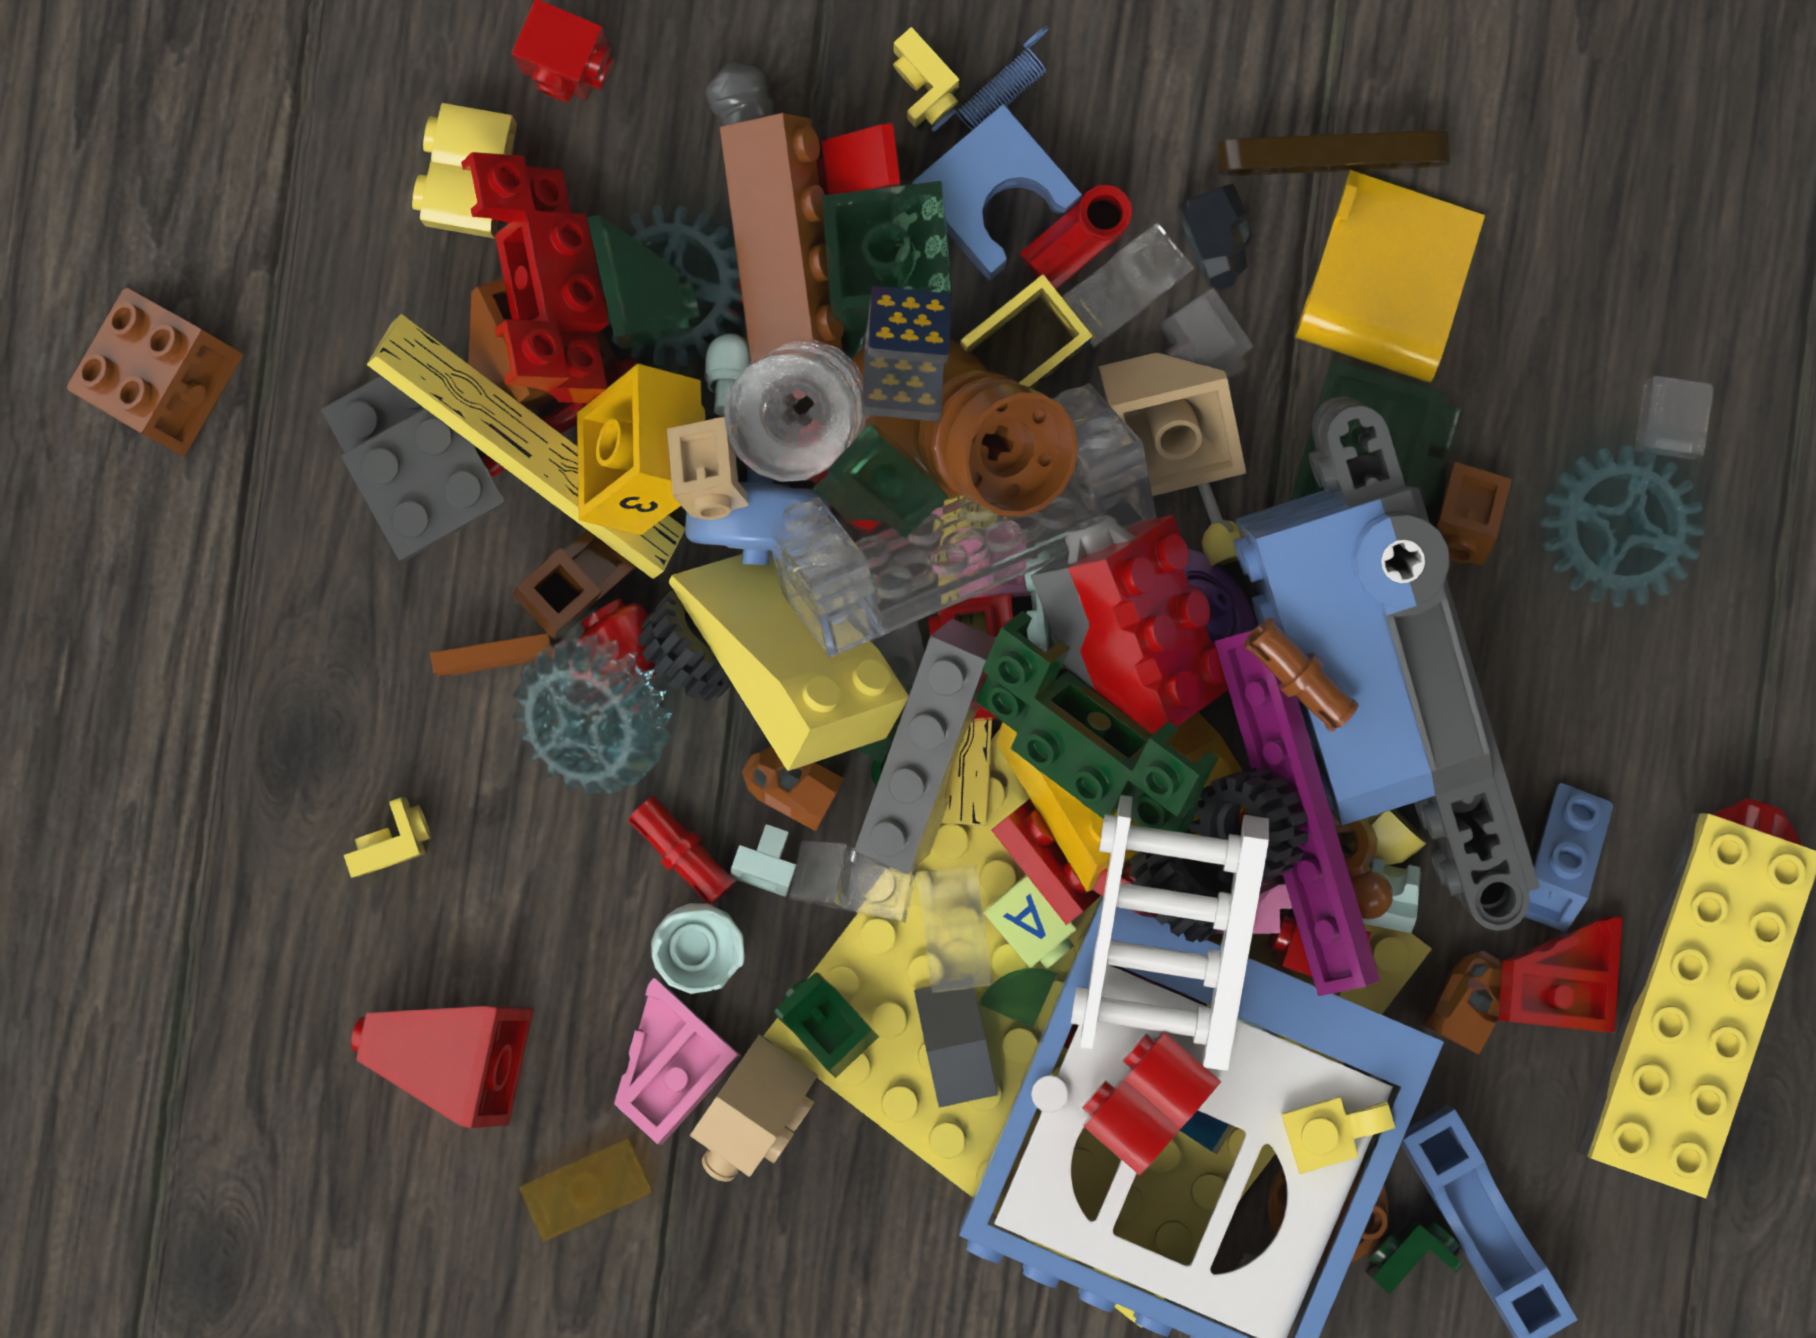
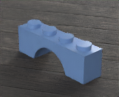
M1445 1105L1408 1126L1401 1146L1455 1239L1460 1244L1462 1251L1512 1337L1548 1338L1577 1321L1578 1319L1547 1266L1538 1256L1509 1210L1487 1168L1486 1161L1456 1110Z

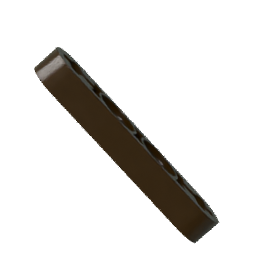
M1445 131L1240 138L1217 143L1218 173L1226 176L1418 169L1450 164L1449 134Z

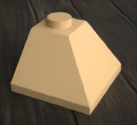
M1157 352L1099 366L1130 501L1246 474L1225 371Z

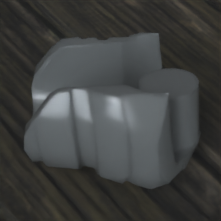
M736 62L727 63L721 68L718 75L707 86L705 95L707 102L710 104L709 108L716 116L720 117L722 126L774 115L773 99L767 94L769 89L767 83L769 81L768 76L758 67Z

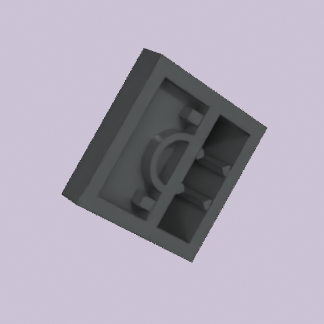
M379 376L321 409L322 414L344 451V454L341 455L343 462L400 562H404L507 504L481 458L484 456L482 451L384 377Z

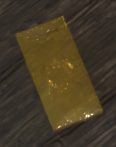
M630 1137L519 1187L543 1242L653 1193V1189Z

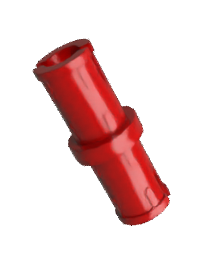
M656 795L647 799L627 820L663 857L660 863L669 872L674 869L705 903L715 904L737 882L700 844L703 841L696 831L689 833L659 801Z

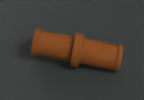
M1268 618L1265 623H1260L1248 635L1243 647L1247 651H1251L1280 680L1279 689L1287 697L1295 695L1325 724V728L1329 732L1335 731L1337 727H1342L1354 715L1359 706L1358 702L1355 699H1351L1321 669L1323 661L1315 653L1306 654L1277 625L1273 618Z

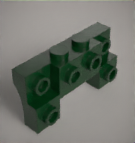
M1021 611L1001 627L982 668V671L988 676L976 702L1017 732L1010 749L1103 819L1105 814L1114 816L1117 813L1120 795L1133 797L1131 819L1143 827L1185 833L1198 811L1200 795L1219 757L1209 750L1193 763L1170 746L1179 729L1170 721L1152 735L1068 671L1055 681L1070 647L1060 640L1051 649L1044 652L1024 637L1032 619L1024 611Z

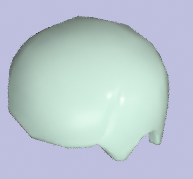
M689 903L676 908L666 915L655 930L651 940V953L655 969L669 986L689 994L723 988L737 969L743 966L745 960L742 932L727 912L708 903Z

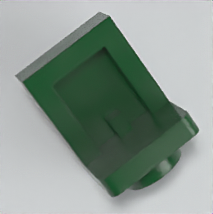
M818 972L808 979L795 983L784 995L783 1003L774 1011L778 1019L800 1039L824 1068L835 1078L879 1038V1035L842 994Z
M1412 1219L1398 1236L1390 1231L1374 1246L1367 1257L1373 1264L1366 1273L1390 1295L1429 1250L1455 1273L1464 1264L1452 1254L1460 1244L1436 1222L1432 1221L1424 1229L1418 1222Z

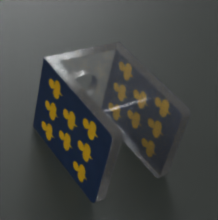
M871 287L864 349L863 414L927 421H939L941 419L943 363L948 362L950 350L951 293Z

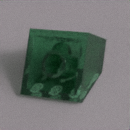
M942 181L822 195L831 311L836 321L844 325V332L870 329L872 286L951 293V300L953 299Z

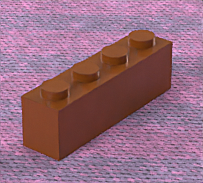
M779 113L720 127L751 364L782 367L842 355L840 338L844 332V322L841 311L835 303L832 279L835 276L836 263L833 252L827 244L824 219L827 217L828 203L826 195L819 184L816 160L820 154V144L818 136L812 128L811 119Z

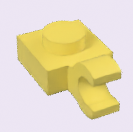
M1337 1096L1281 1113L1299 1174L1357 1158L1359 1156L1354 1139L1396 1128L1387 1101L1345 1113L1341 1097Z

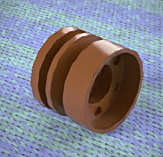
M972 370L948 380L942 386L941 419L939 421L921 420L918 434L922 463L935 481L999 516L1024 517L1043 510L1063 493L1075 471L1079 447L1074 423L1061 404L998 372Z

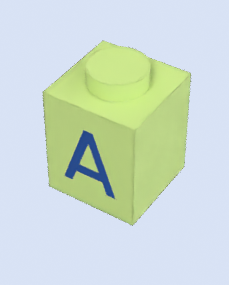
M1027 875L983 911L1030 968L1040 961L1047 969L1074 946L1067 937L1076 928L1071 922L1065 925Z

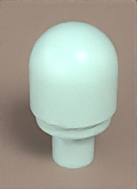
M724 334L715 338L709 345L706 354L705 381L707 382V388L715 393L714 412L723 417H732L738 414L739 396L748 392L753 380L754 364H751L749 343L745 338L737 334Z

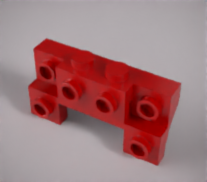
M472 152L461 161L462 169L471 171L477 203L471 208L472 217L489 218L509 223L495 234L512 320L506 319L494 329L496 337L505 339L511 369L504 376L505 385L543 390L553 395L558 402L590 403L607 389L597 333L609 325L607 318V300L601 289L596 265V247L590 236L586 214L571 213L563 170L526 167L525 158L521 155Z

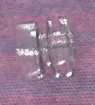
M816 340L788 342L747 366L731 385L724 408L726 433L737 456L757 474L780 482L807 480L831 467L861 437L868 415L862 413L863 377L857 365L836 347ZM807 395L812 399L814 405L808 412L799 416L793 406L797 404L799 399Z

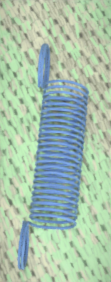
M1048 26L1040 29L1023 45L1036 58L1043 70L1023 50V53H1020L1021 57L1017 56L1018 59L1014 58L1015 62L1011 61L1013 65L1008 64L1009 67L1005 66L1006 70L1002 69L1003 72L1000 71V75L997 74L998 78L993 77L994 80L991 79L993 84L988 82V85H985L986 89L982 87V90H979L980 94L976 92L977 96L973 95L974 99L970 98L972 102L967 100L968 104L964 103L966 108L964 106H961L962 109L958 108L960 113L974 128L976 126L971 119L977 125L979 123L976 119L982 123L977 114L985 120L983 115L986 118L988 116L984 110L991 115L989 110L994 112L991 106L997 110L993 103L998 107L1000 105L997 101L1001 105L1003 104L998 97L1005 102V107H1008V104L1010 105L1014 101L1013 99H1017L1016 96L1019 97V94H1022L1025 88L1028 89L1031 83L1034 84L1037 78L1046 73L1043 64L1029 48L1048 31ZM953 108L952 111L949 112L946 116H944L931 130L935 132L954 113H956L959 116V118L965 123V125L968 126L971 130H973V128H971L959 115V113Z

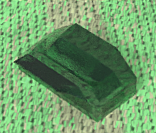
M869 424L828 469V474L812 488L816 494L848 521L871 520L889 524L904 538L949 497L939 483L906 450L881 428L873 424Z

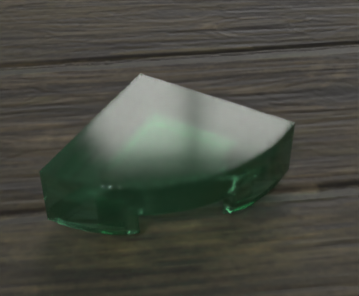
M1036 967L1009 972L998 978L985 990L978 1004L1033 1028L1057 976V972Z

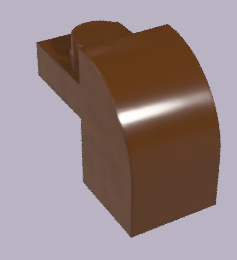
M586 530L565 550L560 547L518 584L514 590L513 597L556 640L587 616L600 600L637 567L590 531Z

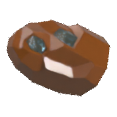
M772 746L751 755L742 770L747 789L759 801L814 831H817L845 779L815 762L787 771Z
M1483 950L1465 956L1445 977L1422 1025L1466 1049L1480 1054L1498 1018L1502 972L1499 959Z

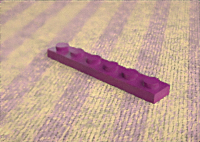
M1253 630L1216 640L1214 642L1251 768H1256L1257 771L1262 769L1274 771L1272 779L1281 776L1289 782L1284 791L1285 794L1297 791L1302 800L1293 805L1296 813L1306 811L1308 822L1299 824V830L1309 832L1308 842L1298 846L1305 853L1300 861L1293 863L1295 866L1293 869L1283 874V878L1317 994L1322 996L1366 987L1380 981L1298 698L1295 695L1287 697L1279 689L1280 680L1251 651H1247L1243 647L1244 641Z

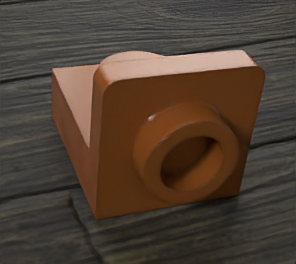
M1454 462L1448 476L1435 528L1440 531L1448 546L1450 561L1462 564L1484 565L1498 536L1512 479Z

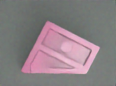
M653 978L646 990L645 995L648 998L639 1029L634 1032L628 1053L630 1061L626 1073L621 1078L614 1104L655 1143L662 1145L739 1060L741 1055L659 979Z

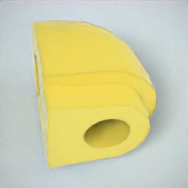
M1396 808L1365 818L1372 825L1377 836V851L1374 858L1385 860V866L1405 861L1427 844L1419 831ZM1348 832L1344 836L1342 844L1351 852L1355 850L1356 840Z

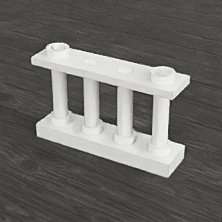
M1120 795L1117 816L1107 814L1104 816L1099 851L1111 854L1088 988L1076 987L1071 1024L1082 1025L1080 1047L1087 1049L1093 1048L1097 1021L1194 1037L1193 1043L1204 1045L1203 1067L1228 1071L1269 842V818L1244 815L1241 835L1229 834L1228 840L1130 825L1133 797ZM1125 850L1224 865L1223 871L1234 873L1231 892H1219L1218 898L1121 883ZM1116 907L1213 922V929L1223 930L1220 951L1209 949L1208 955L1111 940ZM1106 964L1204 980L1203 986L1213 988L1210 1008L1199 1006L1198 1012L1101 997Z

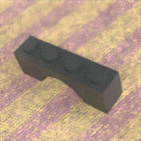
M955 619L949 620L930 636L854 849L855 852L907 875L930 854L949 803L945 798L953 763L964 736L981 706L976 700L988 676L982 671V668L996 637Z

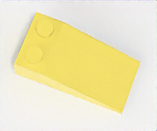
M770 550L769 565L742 564L743 554L671 576L669 584L787 771L887 738L909 695L879 649L777 551Z

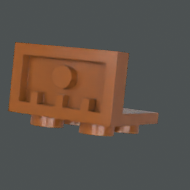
M125 288L122 290L73 374L67 389L134 430L185 457L244 354L131 289Z

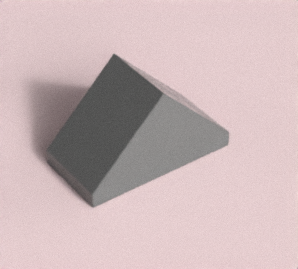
M973 978L915 989L914 993L939 1108L996 1096L997 1090Z

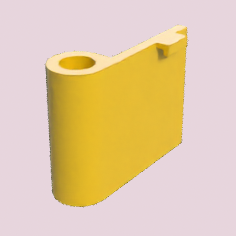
M1350 170L1316 277L1298 322L1295 338L1431 383L1446 346L1485 215Z

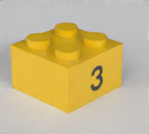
M637 364L577 412L578 516L580 521L642 535L681 506L673 496L667 429L705 421V409L701 405V380Z

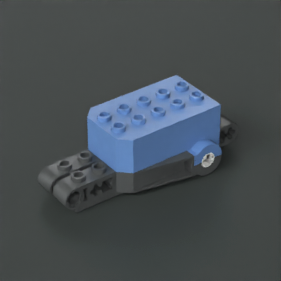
M1346 396L1333 397L1322 403L1314 414L1312 432L1317 451L1308 453L1316 483L1319 488L1324 487L1325 490L1235 519L1241 537L1233 541L1236 554L1244 575L1248 574L1250 581L1255 582L1258 596L1251 598L1258 624L1265 623L1268 618H1273L1277 625L1306 654L1315 653L1323 661L1321 669L1351 699H1355L1359 704L1354 715L1342 727H1337L1335 731L1329 732L1325 728V724L1298 699L1330 811L1339 823L1345 825L1414 803L1423 829L1428 828L1431 838L1437 840L1439 849L1430 851V857L1440 885L1445 884L1449 896H1456L1473 918L1483 927L1495 931L1507 930L1519 924L1526 915L1529 906L1528 891L1538 889L1540 886L1446 576L1450 566L1448 546L1440 531L1429 522L1420 489L1405 485L1389 429L1383 417L1356 399ZM1353 420L1359 424V427L1351 431V438L1354 443L1362 446L1369 454L1365 452L1357 453L1352 445L1340 438V436L1349 432L1347 422ZM1467 812L1477 824L1470 828L1457 813ZM1497 882L1496 887L1491 893L1481 896L1482 891L1488 885Z

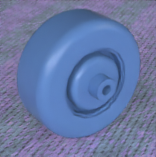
M747 467V481L739 483L748 493L749 505L744 508L731 510L728 516L715 520L691 517L686 511L685 534L693 543L723 545L728 548L743 549L742 564L769 565L770 550H818L828 544L831 497L822 489L792 488L787 484H773L774 469Z

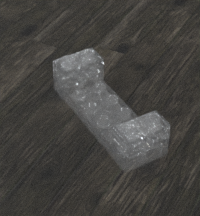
M1088 383L1078 388L1068 389L1057 397L1052 398V400L1063 406L1073 421L1079 447L1075 471L1063 493L1043 510L1024 517L999 516L974 501L963 497L928 513L918 514L907 522L874 536L864 537L854 543L819 497L807 502L794 504L784 511L783 516L766 523L772 538L778 544V546L771 548L782 594L829 658L1048 565L1069 551L1065 537L1069 529L1081 522L1103 515L1116 518L1121 526L1155 519L1156 512L1141 439L1095 388Z

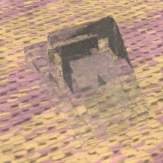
M802 840L789 899L906 923L918 866L907 875L855 852L854 848L848 844Z

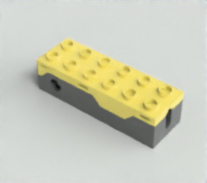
M1744 798L1712 814L1691 813L1578 1144L1577 1152L1596 1161L1703 1198L1707 1197L1816 876V851L1802 846L1784 810L1753 799Z

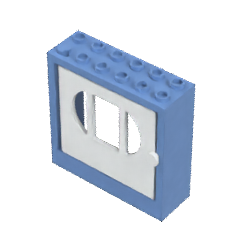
M1101 895L960 1225L959 1236L968 1239L967 1251L983 1259L1000 1264L1003 1255L1023 1263L1022 1269L1024 1270L1022 1274L1052 1288H1056L1059 1280H1063L1079 1287L1080 1300L1110 1313L1113 1312L1116 1304L1134 1311L1133 1316L1136 1318V1324L1165 1337H1169L1172 1328L1190 1335V1338H1287L1373 1135L1354 1139L1359 1157L1299 1174L1281 1113L1337 1096L1341 1097L1345 1113L1386 1102L1393 1086L1381 1082V1079L1398 1085L1390 1105V1111L1396 1128L1378 1133L1292 1338H1319L1444 1041L1334 994L1318 996L1315 986L1248 958L1238 1011L1239 1018L1370 1073L1372 1076L1362 1074L1237 1020L1228 1071L1206 1068L1221 1083L1198 1111L1244 1130L1245 1138L1191 1264H1181L1113 1233V1227L1136 1176V1172L1124 1161L1121 1160L1095 1220L1090 1221L1087 1219L1077 1202L1071 1180L1072 1155L1076 1141L1084 1128L1082 1124L1090 1116L1082 1109V1106L1105 1080L1113 1087L1118 1084L1130 1070L1122 1060L1146 1033L1154 1040L1162 1033L1161 1031L1097 1021L1093 1048L1087 1049L1080 1047L1082 1025H1078L1058 1075H1051L1073 1025L1071 1024L1076 987L1088 988L1103 902V896ZM1116 907L1111 940L1208 955L1209 949L1217 951L1221 949L1220 945L1208 940L1200 943L1198 940L1194 942L1186 941L1184 933L1179 937L1171 933L1170 924L1166 922L1161 925L1154 917L1141 916L1129 909ZM1106 964L1101 997L1198 1012L1199 1006L1206 1007ZM1125 968L1211 1005L1213 988L1203 986L1204 980ZM1165 1032L1203 1065V1044L1193 1043L1194 1037ZM1037 1108L1042 1112L994 1224L1245 1332L1246 1335L988 1224ZM1269 1144L1282 1165L1287 1185V1204L1282 1224L1270 1245L1254 1260L1238 1269L1213 1274L1210 1271L1211 1265L1263 1145Z

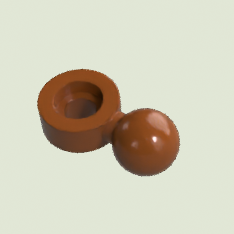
M1332 815L1361 917L1363 919L1381 917L1392 905L1393 889L1386 877L1378 872L1371 871L1369 868V864L1373 861L1377 851L1375 830L1365 818L1341 825L1336 817ZM1348 832L1356 840L1355 850L1351 854H1348L1342 846L1343 838Z

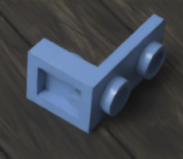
M1563 783L1558 784L1552 796L1533 863L1540 888L1528 891L1529 906L1524 917L1566 933L1588 900L1613 810V804L1610 801Z

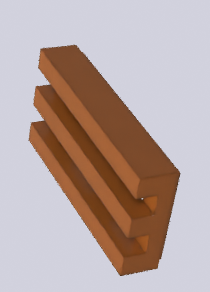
M548 633L430 653L433 674H437L439 677L554 659V656H557L554 639Z

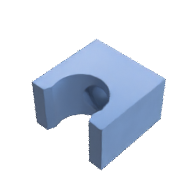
M1004 104L912 182V193L925 208L931 199H937L940 207L938 216L935 218L936 221L989 282L1005 269L1007 260L1003 248L990 238L983 223L984 208L993 196L1012 188H1024L1035 191L1046 200L1052 212L1060 217L1079 203L1082 196Z

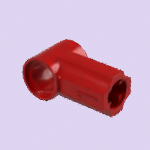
M1100 185L1090 189L1079 203L1023 249L1019 256L1037 279L1044 275L1055 290H1057L1105 248L1120 240L1125 234L1132 216L1131 203L1127 195L1119 188L1110 185ZM1099 201L1110 202L1117 207L1120 213V222L1112 229H1098L1088 219L1087 210L1089 207Z

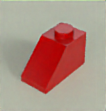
M893 123L873 126L822 141L824 157L818 158L816 162L819 184L824 193H828L830 208L900 200V177Z

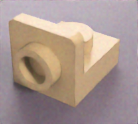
M726 417L667 429L673 496L691 517L705 520L720 519L728 516L731 510L744 508L749 505L748 493L738 482L733 425Z

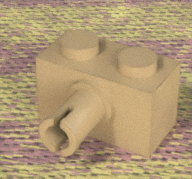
M758 1035L690 1134L692 1138L708 1148L702 1157V1165L706 1172L719 1181L727 1182L733 1180L739 1170L750 1177L764 1157L774 1164L794 1135L789 1129L795 1132L814 1104V1101L805 1095L818 1075L761 1035Z

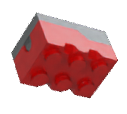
M1109 515L1098 516L1081 522L1069 529L1065 537L1069 551L1031 575L1056 643L1061 640L1070 647L1064 660L1067 671L1152 735L1168 721L1176 727L1180 726L1229 690L1215 642L1210 640L1205 627L1210 619L1209 602L1201 588L1189 584L1184 572V568L1188 564L1189 552L1186 542L1181 537L1174 515L1125 526L1119 525L1117 519Z

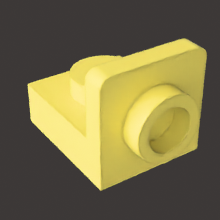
M910 27L894 42V53L899 59L893 66L915 91L923 85L929 91L907 111L908 121L916 128L925 119L931 125L936 124L955 107L958 100L953 94L959 90V79L918 33Z
M406 797L389 801L400 836L392 838L389 828L355 839L358 850L344 855L351 878L360 877L426 854L422 841L431 839L420 805L410 808Z

